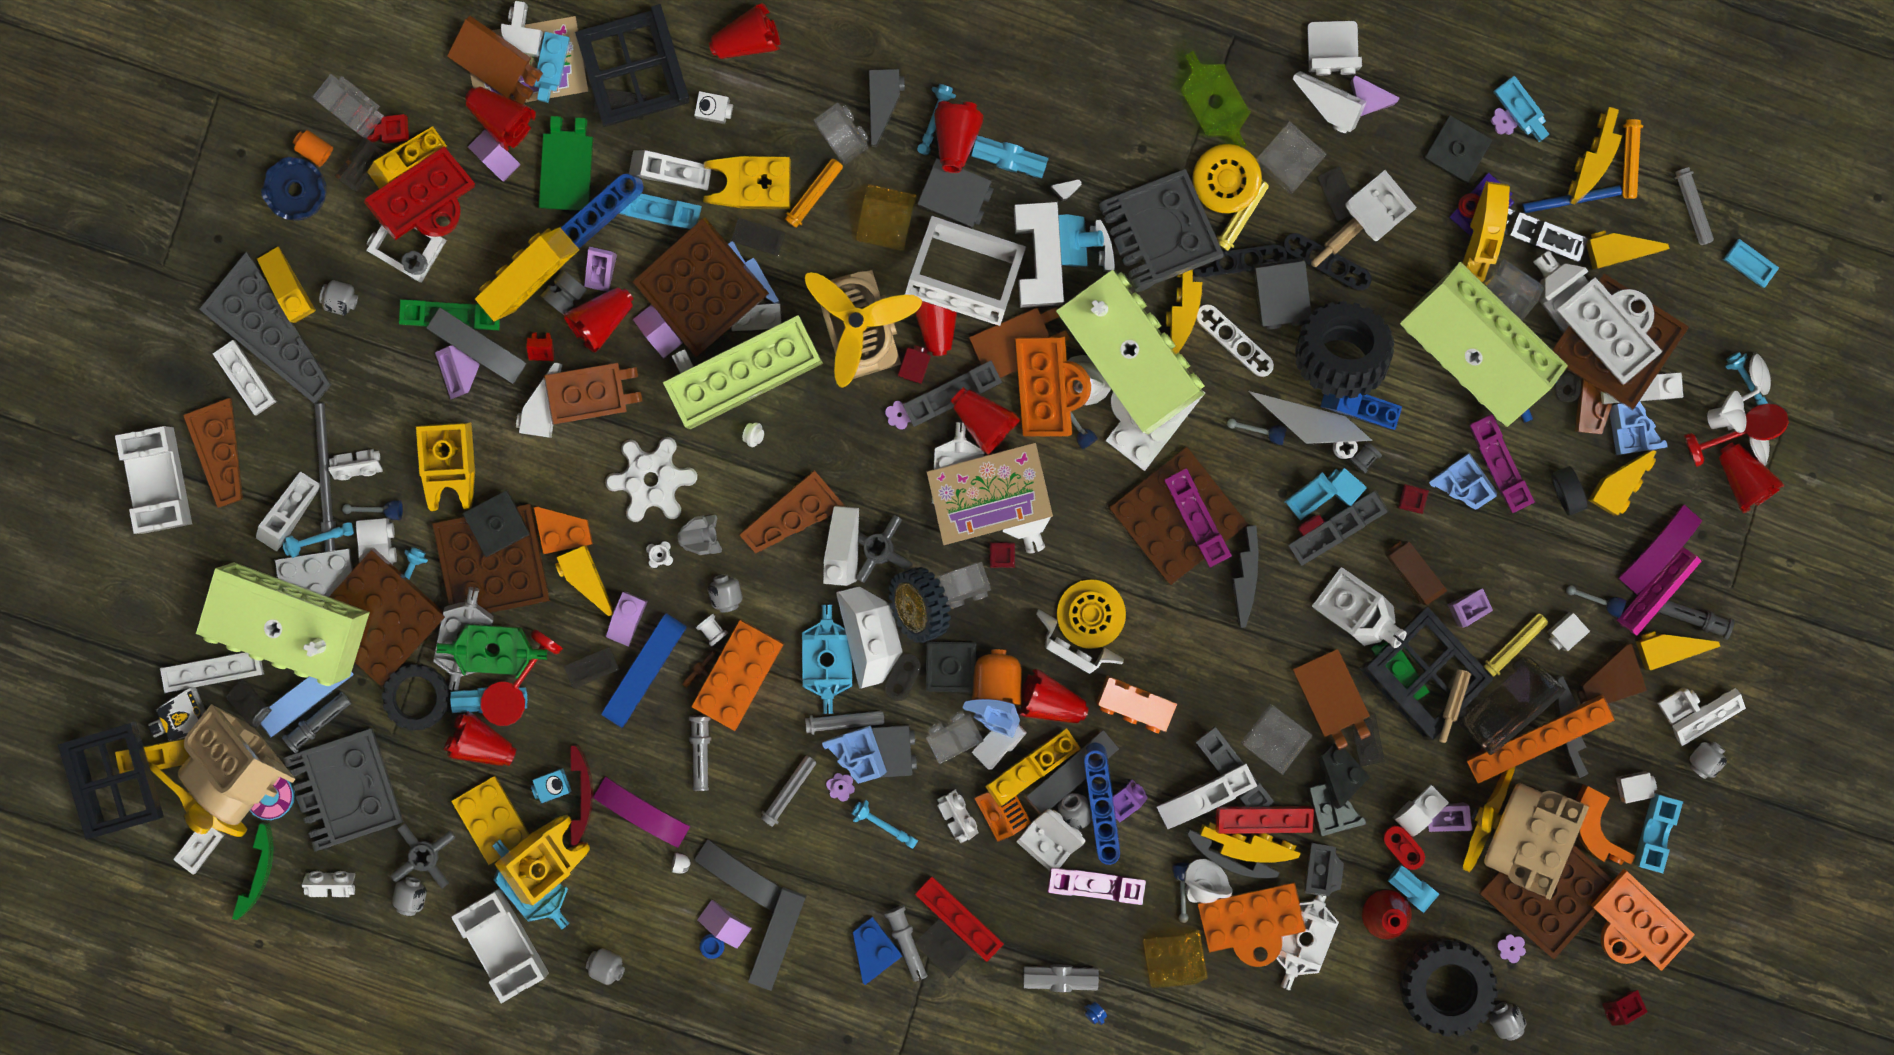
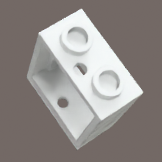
M381 224L378 232H373L368 239L367 245L369 247L367 251L422 283L447 240L442 237L428 236L431 240L422 254L427 259V269L421 275H413L405 271L401 263L378 250L388 233ZM417 262L415 266L419 267L420 262Z

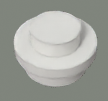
M749 423L744 429L743 441L748 446L755 447L762 442L764 430H762L760 423Z

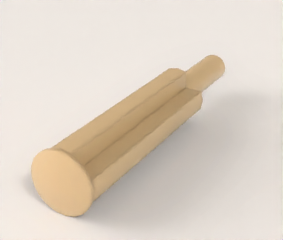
M1355 217L1325 244L1326 248L1311 261L1313 267H1317L1331 253L1335 255L1363 229Z
M1457 670L1443 714L1445 723L1439 738L1441 743H1446L1452 722L1457 721L1471 676V673L1465 670Z

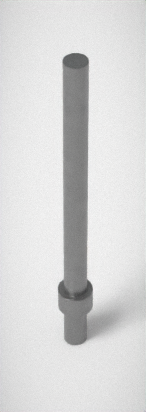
M325 403L315 404L323 515L321 532L325 533L336 528V521H333ZM334 538L324 540L325 552L335 551Z

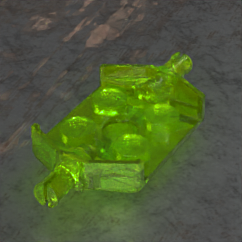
M1194 51L1186 54L1185 57L1192 68V73L1181 88V92L1206 136L1229 137L1235 145L1243 148L1246 147L1247 144L1240 134V129L1250 115L1251 110L1248 109L1225 68V64L1203 65L1198 60ZM1212 95L1219 96L1222 100L1221 107L1217 109L1210 107L1208 103L1209 97Z

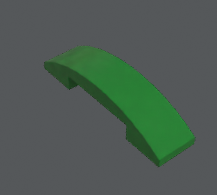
M400 299L399 325L427 327L439 308H442L475 330H499L500 319L493 321L479 304Z
M268 822L259 824L253 848L262 850L250 894L242 893L238 896L232 917L234 920L242 918L254 906L267 884L274 850L272 830Z

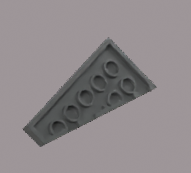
M246 252L199 310L316 404L332 384L294 324L286 317L272 289L249 253Z

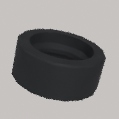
M1571 466L1551 473L1556 494L1568 516L1588 508L1582 485Z

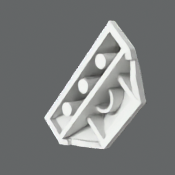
M861 587L836 592L859 689L883 683L902 654L899 635L890 604Z

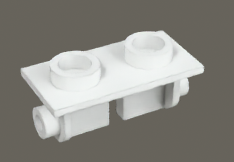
M370 449L356 452V461H353L352 453L334 455V458L329 459L330 467L328 469L334 480H348L353 476L359 475L372 476L377 472H383L379 463V451Z
M956 789L947 796L944 795L937 799L939 802L937 806L944 819L947 820L953 817L955 820L948 824L955 840H959L962 843L979 833L974 818L969 815L965 808V801L961 795H958Z
M313 871L306 873L302 883L304 895H309V897H327L328 889H332V897H350V895L355 894V885L352 884L356 874L347 873L346 871L335 873Z

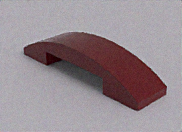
M573 744L571 746V771H581V818H573L571 820V845H577L583 837L590 820L593 806V782L590 767L582 749L578 744Z

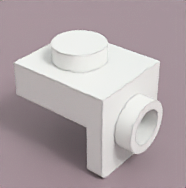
M1683 687L1658 702L1659 707L1670 724H1674L1690 713L1700 710L1698 706L1700 700L1696 693Z

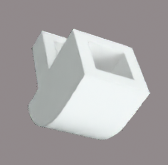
M515 1L514 7H510L508 21L512 22V24H501L502 36L507 42L526 55L539 58L544 33L541 30L525 28L528 5L525 2Z
M1429 785L1413 802L1409 800L1392 818L1410 836H1415L1424 830L1449 802L1432 785Z

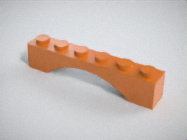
M1602 694L1535 729L1468 756L1467 762L1477 783H1481L1615 721L1614 715Z

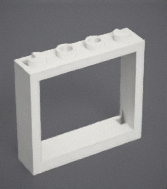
M931 216L905 295L918 296L922 301L1000 326L1026 246ZM932 238L1012 263L1001 300L920 275Z

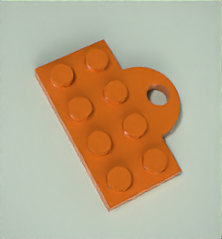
M1065 336L1016 338L1023 436L1072 435L1070 411L1082 407L1088 401L1091 394V381L1088 373L1079 364L1067 361ZM1075 380H1079L1083 385L1081 393L1076 392L1073 388Z
M1625 869L1618 874L1590 905L1607 920L1601 932V945L1604 952L1619 963H1634L1645 956L1662 971L1695 935ZM1621 941L1623 943L1622 951L1613 953V945Z
M1295 882L1233 895L1228 898H1219L1211 903H1198L1209 952L1233 947L1239 959L1250 966L1262 967L1272 963L1282 950L1283 936L1306 932ZM1255 948H1265L1268 953L1267 958L1258 960L1254 955Z

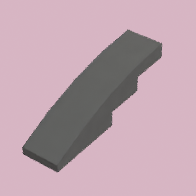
M1508 208L1504 234L1542 249L1550 250V252L1577 262L1580 261L1588 238Z
M439 308L427 326L428 330L512 384L515 383L527 365L526 362L442 308Z
M1375 490L1329 518L1306 535L1301 536L1289 544V547L1301 566L1361 530L1367 524L1386 514L1389 510Z
M1256 525L1244 527L1248 551L1238 553L1242 577L1232 578L1238 625L1240 628H1244L1247 625L1258 577L1259 551Z
M1560 675L1554 677L1556 717L1577 707L1563 676ZM1580 736L1563 744L1575 777L1578 778L1588 774L1578 751L1586 748Z
M1104 730L1099 732L1025 797L1040 815L1047 809H1051L1087 778L1084 754L1089 744L1094 742L1102 744L1106 748L1108 759L1119 750ZM1098 753L1091 754L1089 758L1091 760L1097 761L1100 760L1102 756Z
M783 887L748 983L770 991L772 990L806 895Z

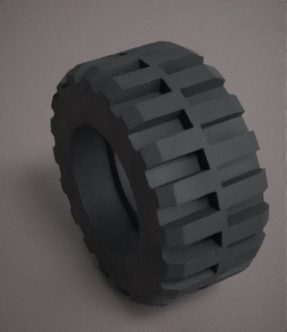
M1340 301L1336 305H1334V302L1325 304L1324 309L1318 307L1312 314L1308 315L1304 325H1302L1295 349L1297 368L1301 370V375L1306 381L1310 380V385L1313 388L1321 389L1322 393L1328 396L1329 393L1336 395V398H1343L1344 396L1356 398L1360 393L1362 396L1371 393V389L1374 390L1380 386L1382 380L1387 375L1394 353L1392 331L1387 324L1384 325V319L1379 314L1377 316L1374 315L1372 309L1368 307L1366 309L1360 307L1361 304L1353 303L1351 305L1347 304V301ZM1334 340L1347 341L1356 345L1365 356L1354 360L1342 359L1332 354L1324 344Z
M1440 938V941L1437 942L1433 940L1426 942L1427 946L1423 948L1419 946L1414 950L1415 955L1412 958L1408 957L1406 960L1407 966L1405 970L1401 971L1400 975L1402 983L1399 984V988L1403 997L1401 999L1408 1013L1419 1025L1434 1034L1440 1033L1442 1036L1450 1037L1451 1034L1461 1036L1465 1035L1464 1032L1467 1030L1472 1032L1478 1029L1476 1025L1480 1022H1486L1488 1019L1486 1015L1489 1011L1493 1012L1495 1008L1494 998H1498V990L1496 989L1498 981L1493 973V967L1490 962L1476 948L1457 939ZM1443 965H1457L1463 968L1470 977L1471 990L1469 996L1457 1008L1451 1010L1439 1009L1427 997L1426 984L1428 978L1437 968Z

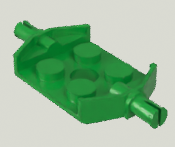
M466 624L456 641H453L452 644L437 643L436 653L454 655V659L463 675H466V672L513 674L516 675V678H519L529 660H547L548 650L533 649L522 628ZM490 643H495L499 646L500 650L497 653H490L487 651L486 646Z

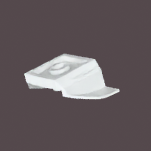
M1040 609L1037 610L1036 615L1048 629L1045 636L1046 649L1089 674L1099 668L1102 662L1123 663L1124 659L1104 647L1097 661L1093 664L1090 662L1091 656L1079 649L1076 653L1069 650L1071 645L1058 637L1055 641L1050 639L1058 620Z

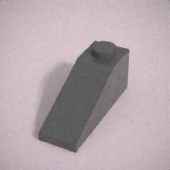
M899 69L869 70L872 147L878 146L899 101L900 91H905L904 76H899Z

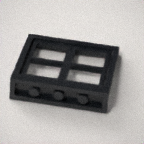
M661 4L651 6V11L575 32L603 127L689 103V95ZM649 26L658 55L631 62L623 33ZM618 35L627 64L600 71L591 42ZM661 65L670 94L643 102L635 72ZM630 73L638 103L612 110L603 81Z
M1424 607L1403 628L1407 633L1404 641L1395 636L1402 643L1399 647L1394 648L1388 643L1371 661L1365 662L1359 669L1424 740H1434L1443 729L1445 709L1434 719L1413 697L1417 691L1432 678L1449 697L1451 690L1435 673L1454 656L1475 678L1467 686L1460 713L1494 678L1430 608ZM1425 625L1447 648L1430 666L1408 644ZM1402 648L1424 670L1407 689L1385 666Z
M136 722L58 744L86 840L164 818ZM125 738L134 770L114 775L105 743ZM99 746L107 778L92 781L84 750ZM137 778L146 810L126 815L117 783ZM110 786L119 818L104 822L95 790Z

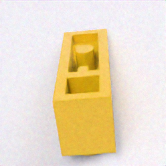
M1606 231L1591 234L1592 239L1586 243L1593 270L1670 249L1666 243L1616 233L1607 235Z
M279 247L257 258L279 305L290 322L296 323L316 311Z
M582 546L557 557L558 563L555 565L560 577L565 576L572 586L608 616L613 615V606L587 546Z
M1655 631L1641 635L1642 639L1636 641L1645 670H1653L1720 647V643L1717 641L1656 634Z

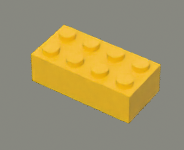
M561 227L552 231L549 228L542 234L537 233L528 241L530 244L528 248L519 250L512 256L513 262L509 266L506 264L495 273L496 279L493 281L489 280L480 287L481 293L475 300L493 321L514 313L579 251V248Z

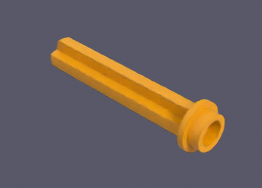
M1628 119L1626 124L1623 125V128H1626L1622 196L1625 199L1637 198L1640 129L1643 128V125H1641V120Z
M831 159L791 212L786 213L787 217L785 220L793 227L802 226V220L843 169V165L839 161Z

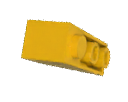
M432 126L376 159L367 173L380 189L442 147H447V145Z
M1648 450L1603 477L1588 501L1613 516H1618L1619 513L1623 514L1630 504L1628 500L1632 492L1636 493L1643 483L1642 475L1653 467L1656 461L1654 458L1656 451Z

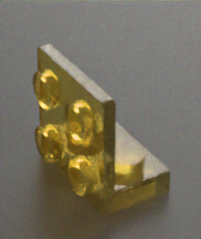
M868 184L856 240L903 251L916 195Z
M1192 930L1179 936L1147 938L1143 940L1152 988L1195 985L1208 979L1200 930Z

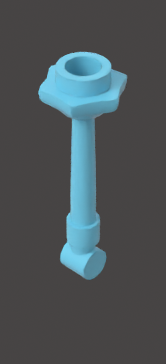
M939 84L938 88H932V91L938 98L935 109L940 101H948L956 97L952 93L953 88ZM935 109L926 134L923 136V143L917 148L918 152L923 155H928L931 151L929 145L932 143L936 128Z
M1736 352L1726 359L1728 363L1725 367L1738 370L1752 392L1755 389V385L1743 367L1747 354L1741 355L1740 352ZM1760 392L1754 396L1757 405L1768 404Z
M344 523L341 528L337 527L331 531L298 541L293 536H288L285 538L286 541L283 542L284 552L287 556L291 555L294 558L299 555V551L303 546L331 538H338L343 535H353L352 523Z
M414 547L410 551L405 550V555L410 563L404 576L409 580L415 565L427 563L428 559L424 557L426 554L424 551Z
M867 800L863 803L858 801L851 812L854 816V822L867 818L894 835L899 841L905 842L910 848L913 849L918 842L916 838L911 835L908 836L904 831L896 829L869 813V802Z

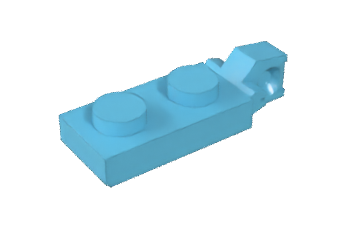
M549 32L544 34L537 69L542 71L543 75L534 85L539 88L537 100L549 103L551 90L557 92L558 86L560 87L570 37Z
M1515 76L1493 91L1521 130L1527 135L1532 133L1538 142L1549 135L1542 125L1546 122L1543 117L1544 114Z

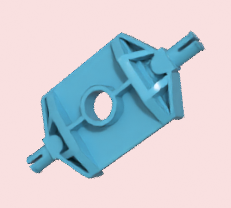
M821 605V622L802 632L803 687L821 696V699H823V714H827V704L829 714H832L834 696L852 687V656L845 628L833 622L832 605H827L828 614H826V605ZM825 652H829L834 656V663L829 667L823 666L820 662V656Z
M500 839L492 845L501 858L511 851L507 849ZM497 869L494 877L495 883L528 922L549 918L553 919L561 930L569 924L560 913V908L568 890L567 887L564 888L561 884H558L534 905L521 903Z

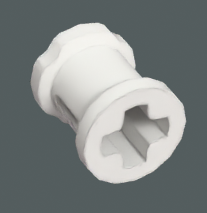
M1356 441L1345 442L1351 446V449L1347 450V455L1339 449L1343 442H1334V454L1341 459L1353 457L1358 450Z
M714 614L710 615L696 627L697 630H701L708 638L711 647L728 634L714 620Z

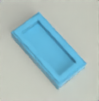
M1737 239L1723 258L1724 261L1762 288L1766 287L1779 269L1778 266L1740 239Z
M1322 472L1289 497L1285 503L1301 521L1333 497L1338 491Z

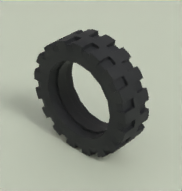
M423 664L404 666L392 673L384 685V692H382L383 708L387 712L388 718L391 721L393 720L397 726L407 730H423L439 722L447 712L450 702L448 684H446L443 675L439 674L436 669ZM413 676L428 680L434 686L437 695L433 710L420 718L409 717L399 709L396 701V692L399 685L407 678Z

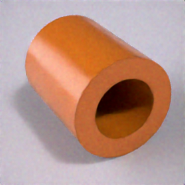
M306 130L304 133L302 131L299 132L293 141L295 145L294 151L318 167H321L327 161L333 151V146L309 130Z

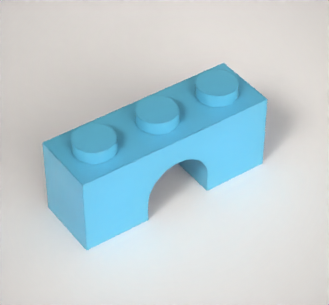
M1654 793L1655 797L1651 798L1633 864L1641 868L1663 873L1670 851L1667 848L1669 833L1673 825L1677 826L1683 801Z

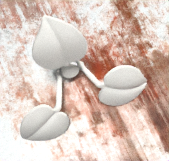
M1756 352L1753 353L1754 355L1751 357L1749 372L1755 389L1741 397L1738 391H1733L1729 394L1721 408L1709 410L1707 417L1712 429L1728 427V430L1735 429L1738 433L1744 432L1747 421L1743 401L1755 396L1759 392L1763 395L1768 394L1771 385L1770 373L1766 363ZM1750 437V444L1759 462L1766 466L1770 450L1769 440H1756Z

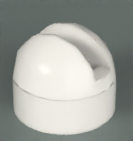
M675 853L671 872L678 874L687 872L691 864L689 858L683 854Z

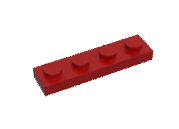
M1311 806L1217 807L1215 831L1218 834L1312 833L1314 808Z
M933 876L915 893L923 903L986 962L1004 945L990 929Z

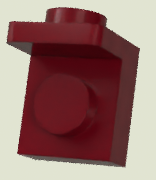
M1632 990L1614 1001L1603 1003L1606 1018L1612 1026L1627 1025L1648 1012L1638 990Z

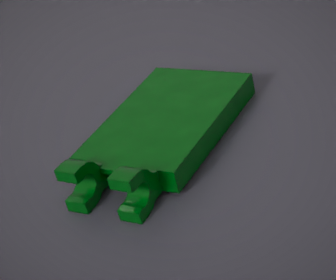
M551 116V134H543L540 209L580 211L590 203L594 137L586 136L588 121L586 118H576L575 132L562 131L563 118Z

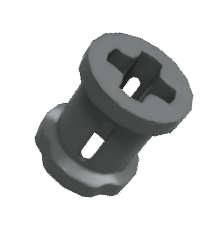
M416 251L406 253L402 258V265L408 273L421 275L427 269L428 262L426 257ZM417 258V261L420 262L419 267H413L409 264L410 260H416Z
M1365 441L1364 447L1360 452L1349 460L1366 474L1367 468L1377 458L1380 459L1382 454L1369 442Z

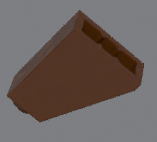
M1399 541L1389 548L1390 553L1386 557L1420 604L1428 605L1447 592V589L1410 542L1402 543V541Z
M1624 643L1619 646L1578 684L1580 691H1577V696L1580 704L1603 694L1609 704L1647 691L1632 644Z

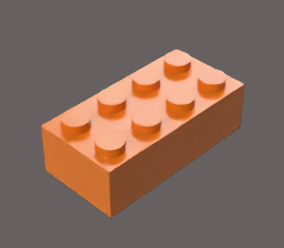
M741 619L694 701L692 708L735 731L785 643Z

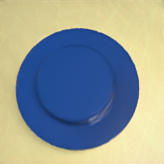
M713 934L704 936L700 942V951L707 958H717L724 951V942Z
M1093 1002L1091 1005L1087 1004L1085 1006L1087 1011L1085 1016L1092 1024L1098 1023L1102 1025L1105 1022L1104 1019L1107 1017V1014L1098 1003Z

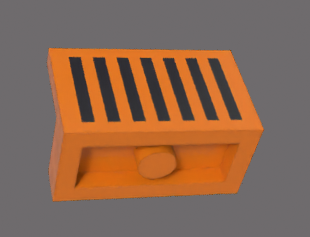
M989 791L975 798L997 841L1013 836L1031 824L1017 795L1000 807Z

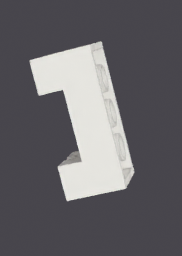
M1057 202L1015 205V234L1033 233L1035 279L1019 280L1020 308L1062 305L1064 299Z
M162 426L140 432L116 435L119 460H124L133 509H129L134 534H144L191 525L192 520L174 427Z
M500 888L458 911L451 917L462 937H467L491 979L489 984L500 1003L533 986L549 974Z

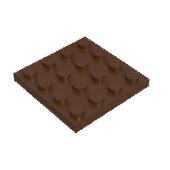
M706 217L701 219L633 281L695 357L700 356L769 295L768 291Z
M1603 274L1599 280L1611 295L1628 289L1606 274ZM1640 300L1632 302L1631 309L1635 313H1642L1645 310V304ZM1652 304L1654 319L1651 328L1646 334L1662 350V353L1624 385L1621 384L1570 326H1568L1552 351L1568 365L1566 369L1633 411L1689 329V326Z
M1185 447L1109 507L1169 585H1172L1190 571L1204 557L1180 514L1164 479L1187 468L1224 542L1248 525L1188 447Z
M531 504L517 506L531 535L488 557H485L465 517L433 523L449 605L465 602L469 587H473L472 596L474 595L475 588L479 589L477 604L489 613L550 601Z
M375 548L363 558L329 596L335 600L370 612L355 663L381 687L388 681L390 675L404 664L445 618L443 611Z
M1573 845L1550 900L1514 884L1508 875L1499 871L1482 888L1479 894L1552 959H1555L1597 912L1590 905L1613 880Z

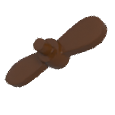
M715 650L711 651L703 663L698 662L693 668L694 672L684 681V687L687 688L698 674H703L705 677L709 675L705 670V666L717 653Z

